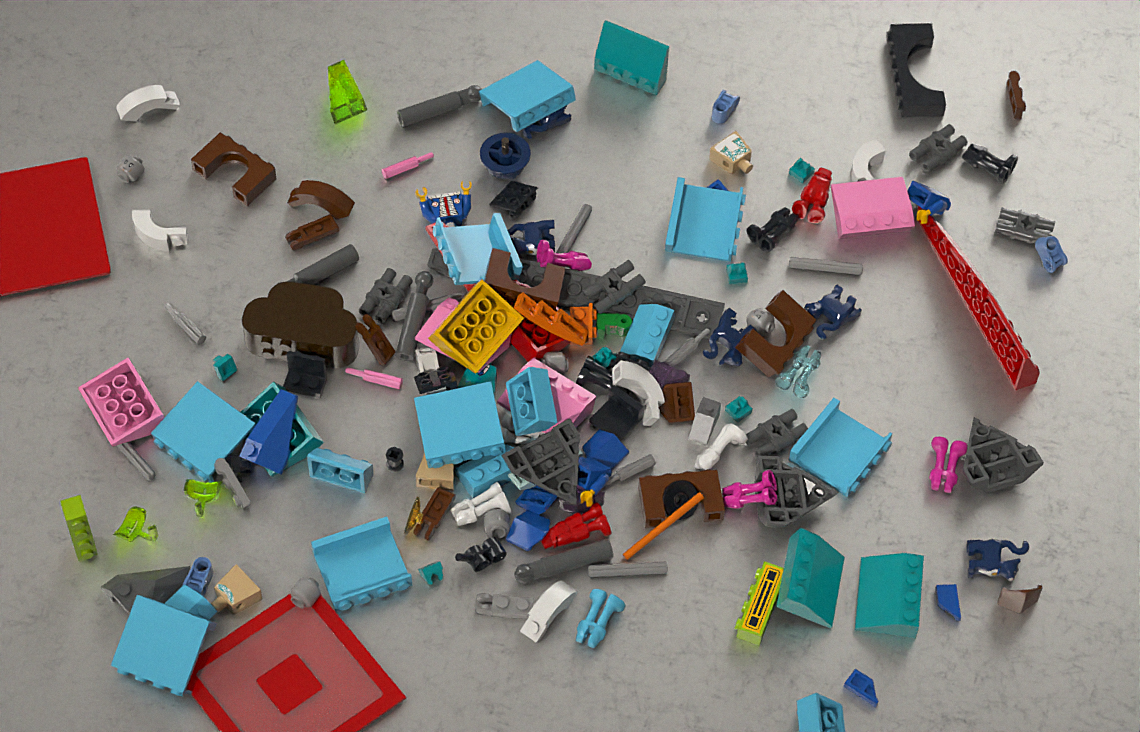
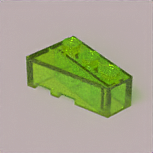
M345 60L328 66L330 113L334 124L367 111L363 96Z

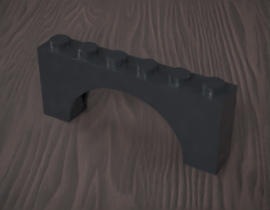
M932 23L890 24V29L886 32V41L890 44L888 46V54L892 56L890 66L891 69H894L893 83H896L895 96H898L899 99L897 100V110H900L901 117L944 116L946 100L944 91L932 90L920 84L910 73L907 64L909 58L916 52L932 48L934 40Z

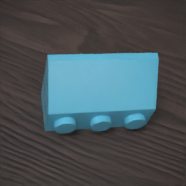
M658 304L639 305L620 351L631 355L630 359L633 361L640 359L649 363V367L655 368L675 320L674 310Z
M528 367L506 382L515 436L546 431L557 424L547 369Z
M504 444L506 452L514 448L510 445ZM506 452L495 456H483L480 459L471 460L454 469L455 474L472 499L487 491L493 483L498 482L501 487L512 481L508 477V474L511 472L501 456Z
M316 448L307 456L311 478L366 493L373 477V464L366 460L351 458L346 454L333 453L329 449Z
M185 584L164 603L207 620L218 612L204 596Z
M818 693L797 700L799 732H845L842 704Z

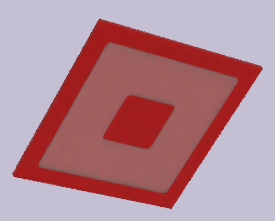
M288 594L198 655L186 688L192 691L191 696L220 732H359L406 699L402 691L322 595H320L312 607H304L302 609L291 601V595Z

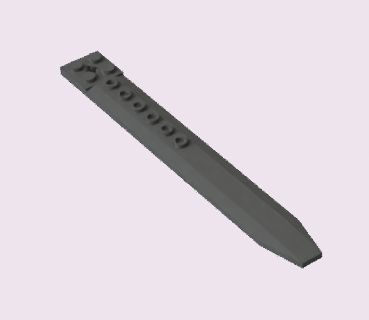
M432 248L427 266L451 278L442 254L438 248ZM520 259L523 268L517 281L523 284L526 283L530 287L541 284L545 268L541 267L538 262ZM565 269L558 305L589 307V303L595 305L604 299L606 294L603 292L589 301L582 293L583 290L595 283L596 278L601 276ZM642 285L633 292L631 297L620 302L617 307L612 306L602 314H626L633 321L639 305L658 304L674 310L675 320L671 330L698 336L708 328L710 333L704 338L710 339L714 329L719 325L725 303ZM701 314H705L707 320L701 322L697 319V316L700 317Z

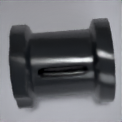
M397 447L389 448L385 454L387 468L392 472H398L404 466L402 459L403 451Z

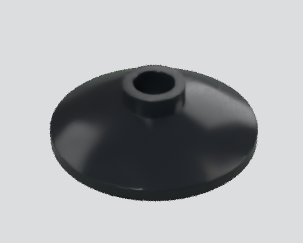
M683 480L671 483L663 495L664 509L668 516L697 494L696 488L691 483ZM698 504L678 520H685L691 517L696 511Z

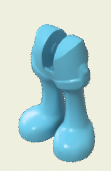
M593 589L589 595L592 600L591 608L586 619L581 620L577 627L576 641L583 644L588 634H591L588 641V646L591 648H595L606 635L605 627L614 611L622 612L626 607V604L620 598L613 594H610L608 597L607 593L600 589ZM606 602L600 618L595 623L594 621L600 607Z

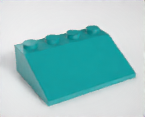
M605 20L595 54L594 69L649 93L658 95L667 81L669 46Z
M273 381L240 413L257 425L281 389L287 391L286 388ZM298 405L295 419L292 422L291 431L293 432V437L290 439L289 450H291L290 457L284 470L307 458L310 452L319 448L324 443ZM265 468L272 477L278 474Z
M802 528L797 530L789 538L776 607L831 629L845 557L819 535Z
M897 553L861 557L855 630L916 638L920 621L924 555Z

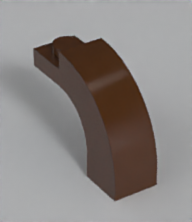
M315 180L301 181L299 187L291 191L287 202L291 207L304 204L317 205L325 209L335 220L349 217L355 204L340 189Z

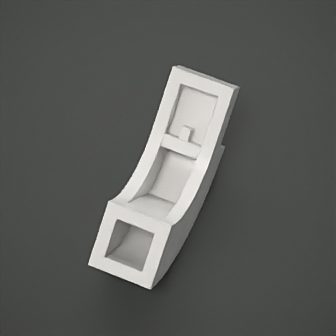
M152 85L131 92L118 103L116 109L121 120L137 122L140 116L149 110L156 108L177 110L180 103L175 92L164 91L162 85Z
M132 210L136 234L149 247L169 251V245H188L186 228H163L157 226L152 221L150 210Z
M426 347L415 350L419 373L432 372L439 368L437 354L434 349ZM445 387V388H442V389L434 390V391H431V392H427V393H424V394H425V395H430V394H434V393L444 392V391H446V387Z
M563 581L553 584L528 613L530 616L520 632L536 643H539L551 622L562 610L568 609L578 591Z

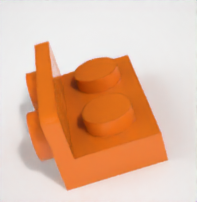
M589 303V307H570V316L589 331L584 345H593V338H596V327H593V321H596V309H593V303Z

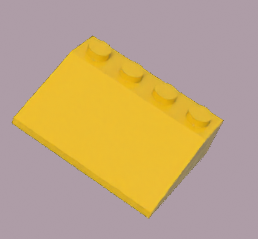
M481 279L433 331L428 339L443 353L476 374L524 317Z

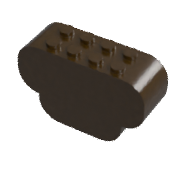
M281 282L271 288L268 297L256 298L250 301L244 309L242 326L245 345L256 356L266 359H280L287 362V352L298 351L302 354L316 355L324 358L326 367L343 368L352 364L358 355L359 335L355 328L357 319L353 313L344 309L342 295L333 288L296 282Z

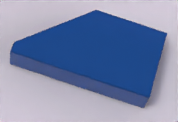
M936 585L938 607L954 616L955 620L960 621L961 612L957 585Z
M854 669L843 687L876 707L878 699L876 698L873 679Z

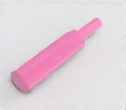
M430 152L418 158L413 156L381 169L382 175L387 179L419 166L418 163L434 157V154Z
M347 367L345 370L346 373L363 377L365 381L396 389H401L403 384V378L368 369L360 371Z

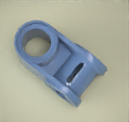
M722 90L713 104L712 120L718 124L725 123L737 108L740 97H735L728 94L726 90Z
M1041 237L1036 240L1035 248L1043 262L1044 268L1049 273L1055 272L1056 268L1068 263L1067 256L1056 237Z
M206 557L197 558L183 585L185 584L197 593L205 596L214 574L211 561ZM201 568H207L205 571H199Z

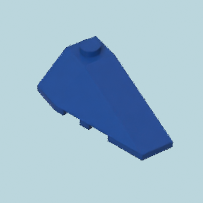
M282 389L278 392L248 436L239 457L282 475L290 457L291 450H289L290 439L293 437L291 429L296 415L297 395Z

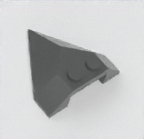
M973 417L963 473L972 487L990 493L1023 483L1044 462L1034 447L1030 445L1025 446L1017 442L1018 439L991 425L988 427L980 423L979 419Z
M570 418L554 426L551 432L521 448L517 446L501 455L511 473L576 506L580 434Z
M757 456L754 483L762 481V474L765 470H771L777 484V490L775 491L777 495L776 504L766 505L763 502L757 503L759 520L766 527H786L839 493L833 488L830 490L821 485V481L795 466L793 468L783 463V459L777 456Z
M186 566L116 575L101 586V589L113 602L117 601L130 615L137 595L145 596L161 603L169 600L183 586L191 567Z

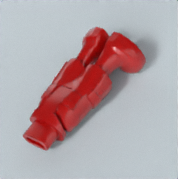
M820 167L814 173L808 185L804 187L800 195L801 200L793 203L792 212L799 219L806 217L809 205L813 204L807 217L808 222L820 223L823 221L825 211L822 207L826 206L829 199V189L832 181V172L830 170Z
M596 502L582 515L577 512L549 528V532L541 540L544 549L552 546L555 549L556 544L560 547L588 539L590 532L600 531L604 536H609L612 533L608 520L603 515L601 506ZM595 519L594 521H592V522H590V523H588V524H585V523H584V522H586V521Z

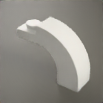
M877 138L864 143L856 151L851 168L852 182L875 180L870 174L869 169L884 161L886 151Z
M621 360L612 368L613 385L627 388L636 394L644 406L643 425L651 426L660 419L659 406L665 402L663 392L656 379L646 369L635 363Z

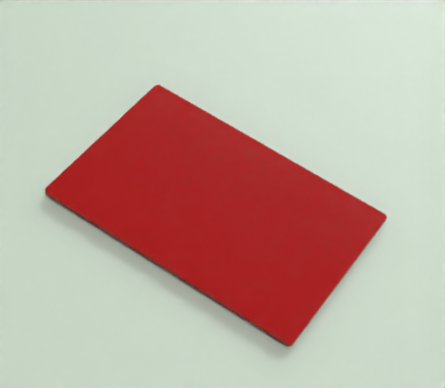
M87 157L0 173V296L109 275L111 273Z

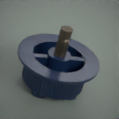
M512 133L492 135L483 142L480 148L482 163L491 175L500 179H515L521 174L531 157L528 143L522 137Z

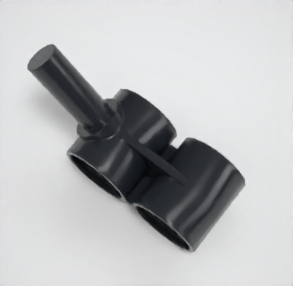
M494 536L482 543V549L479 545H474L467 549L464 554L457 553L455 559L456 561L467 562L474 572H479L503 560L507 552L497 537Z

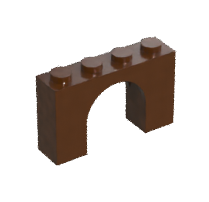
M220 132L191 158L192 169L207 179L220 166L226 163L234 162L248 168L247 172L232 186L235 199L249 206L276 180L275 167L271 163L262 160L259 155L248 151L244 145L236 143L230 136Z
M492 248L484 281L507 302L516 303L518 295L524 292L536 303L544 301L554 311L556 310L565 267L547 263L541 284L531 288L522 287L514 283L507 272L511 253Z
M784 290L776 294L765 308L783 325L786 333L784 346L770 344L754 329L747 332L735 346L740 353L768 378L774 374L778 375L784 369V362H788L794 356L793 350L795 348L798 349L803 344L804 340L802 338L812 332L814 329L812 325L816 321L810 313Z
M717 470L685 471L678 474L646 475L639 478L638 489L645 529L655 528L666 519L663 495L666 488L678 480L691 483L696 488L697 493L700 492L703 495L704 499L700 501L704 522L724 520L725 508Z

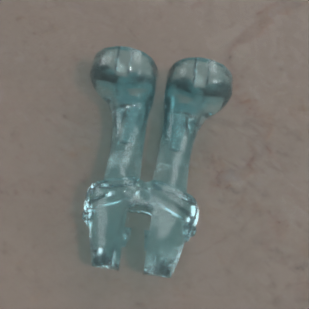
M805 345L801 348L800 351L795 353L793 357L794 363L791 368L777 376L775 380L776 386L781 390H788L798 370L804 367L800 376L794 382L792 390L795 396L806 398L810 391L807 380L811 372L819 368L821 352L815 350L809 359L807 357L810 347Z

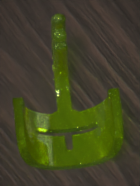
M193 479L186 480L184 485L185 495L199 501L194 504L197 517L203 516L207 502L215 501L219 498L221 481L202 483ZM206 489V494H212V495H200V494H204V490Z
M135 506L129 509L122 525L113 534L128 542L134 541L137 537L154 542L159 537L156 525L149 526L148 533L142 532L146 520V510ZM138 521V523H137L135 529H134L133 532L130 534L131 530H129V529H127V528L133 529L134 526H135V524H136V522Z

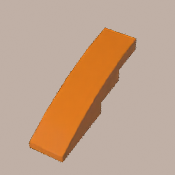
M524 292L518 295L514 305L516 311L543 329L581 346L585 344L589 331L562 309L554 311L544 301L536 303Z

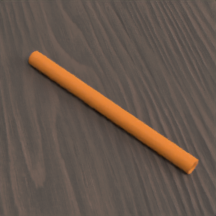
M698 492L622 554L624 558L629 560L704 499L703 495Z

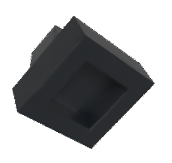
M239 455L231 456L232 471L239 483H241L242 477L252 474L250 461L240 460Z

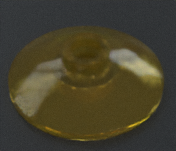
M418 496L409 514L404 530L405 535L416 524L420 525L424 513L420 512L421 502Z

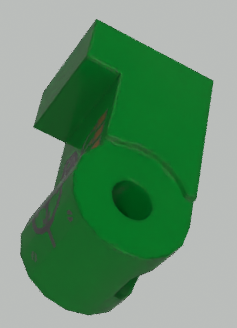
M597 314L596 339H604L605 334L627 336L632 319L626 314Z

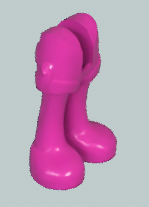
M540 240L538 244L537 261L540 262L541 267L545 268L547 263L584 271L589 270L592 266L586 253L575 251L555 253L550 248L547 240Z
M934 437L931 445L936 452L935 468L930 471L931 488L938 491L941 484L940 480L945 479L944 492L951 493L958 481V476L955 473L958 459L966 454L968 445L958 440L952 442L948 466L944 470V461L949 442L944 437Z
M765 470L762 474V481L758 483L742 484L741 482H736L722 488L724 508L738 509L743 508L745 504L760 502L766 505L776 504L777 495L775 491L777 490V484L773 472ZM761 491H762V493H760V494L746 495V494H749V493L761 492Z

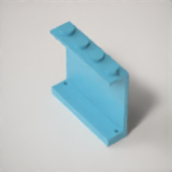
M538 60L479 91L482 106L491 103L511 118L513 130L516 132L576 101L573 85Z
M678 177L665 251L731 262L732 255L736 256L737 245L734 244V241L739 239L740 228H737V224L742 222L743 211H740V207L745 204L746 194H743V187L740 188V193L686 185L685 178Z
M494 213L491 223L483 225L443 227V222H441L440 218H437L436 224L433 226V235L437 238L438 248L442 251L444 263L447 264L449 276L453 279L455 285L475 284L481 279L484 280L492 248L511 253L507 272L511 280H519L523 266L500 213Z
M197 381L151 432V435L157 447L160 449L164 447L173 459L177 460L179 458L188 470L194 469L200 479L203 481L208 480L213 484L215 481L211 475L216 471L214 469L215 461L218 458L226 459L248 433L252 432L256 424Z
M491 381L414 398L428 468H440L446 464H459L465 460H477L483 456H495L506 452Z
M833 398L790 450L789 461L848 497L852 491L854 493L857 491L861 479L868 477L873 464L876 466L882 457L881 454L890 449L892 433L890 432L885 437L880 436L838 410L840 401Z
M388 517L311 542L313 555L335 611L347 610L359 603L365 604L371 599L385 597L392 592L403 591L412 586L411 573L408 574L392 536Z
M137 595L111 666L118 668L117 672L126 676L129 673L134 674V679L146 683L147 680L153 682L152 686L163 690L165 687L171 689V693L183 696V693L191 695L192 691L186 690L207 631H215L217 623L148 597Z

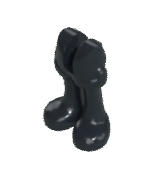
M972 143L962 155V158L968 164L975 168L980 167L994 175L997 181L1002 184L1012 174L1018 161V156L1016 155L1009 156L1007 160L999 159L989 153L986 147Z
M784 207L772 213L771 219L763 227L760 228L755 224L749 225L746 230L747 235L753 244L759 243L762 251L770 252L775 248V241L784 232L788 233L795 227L799 217L794 213L790 214V210ZM778 227L773 233H771L770 235H766L772 229Z
M587 356L576 384L583 387L587 382L594 383L606 389L609 394V389L613 386L612 371L599 365L593 357ZM592 372L598 373V374H600V375H602V376L608 378L609 380H607V379H605V378H602V377H600V376H598V375H596V374H594V373H592ZM618 387L619 389H621L622 391H624L626 394H629V392H630L629 389L623 388V387Z

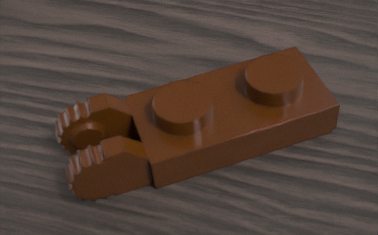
M1011 71L1006 85L1013 116L1015 119H1021L1023 111L1026 110V102L1022 100L1023 90L1022 87H1019L1018 83L1020 76L1018 72Z
M329 214L286 234L285 239L288 242L293 241L290 247L292 250L301 249L304 245L339 232V227L332 215Z
M365 314L362 319L369 327V330L360 322L355 325V328L362 335L363 340L378 363L385 365L396 351L380 326L375 323L371 316Z
M437 487L421 513L413 533L418 536L424 524H427L429 528L424 537L429 541L455 500V494Z

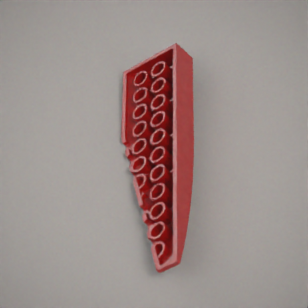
M918 206L917 212L924 209ZM928 215L926 224H921V220H918L1015 390L1036 384L1040 374L1038 366L1033 363L1030 352L1023 346L1020 335L1016 334L1011 320H1008L975 266L933 216Z

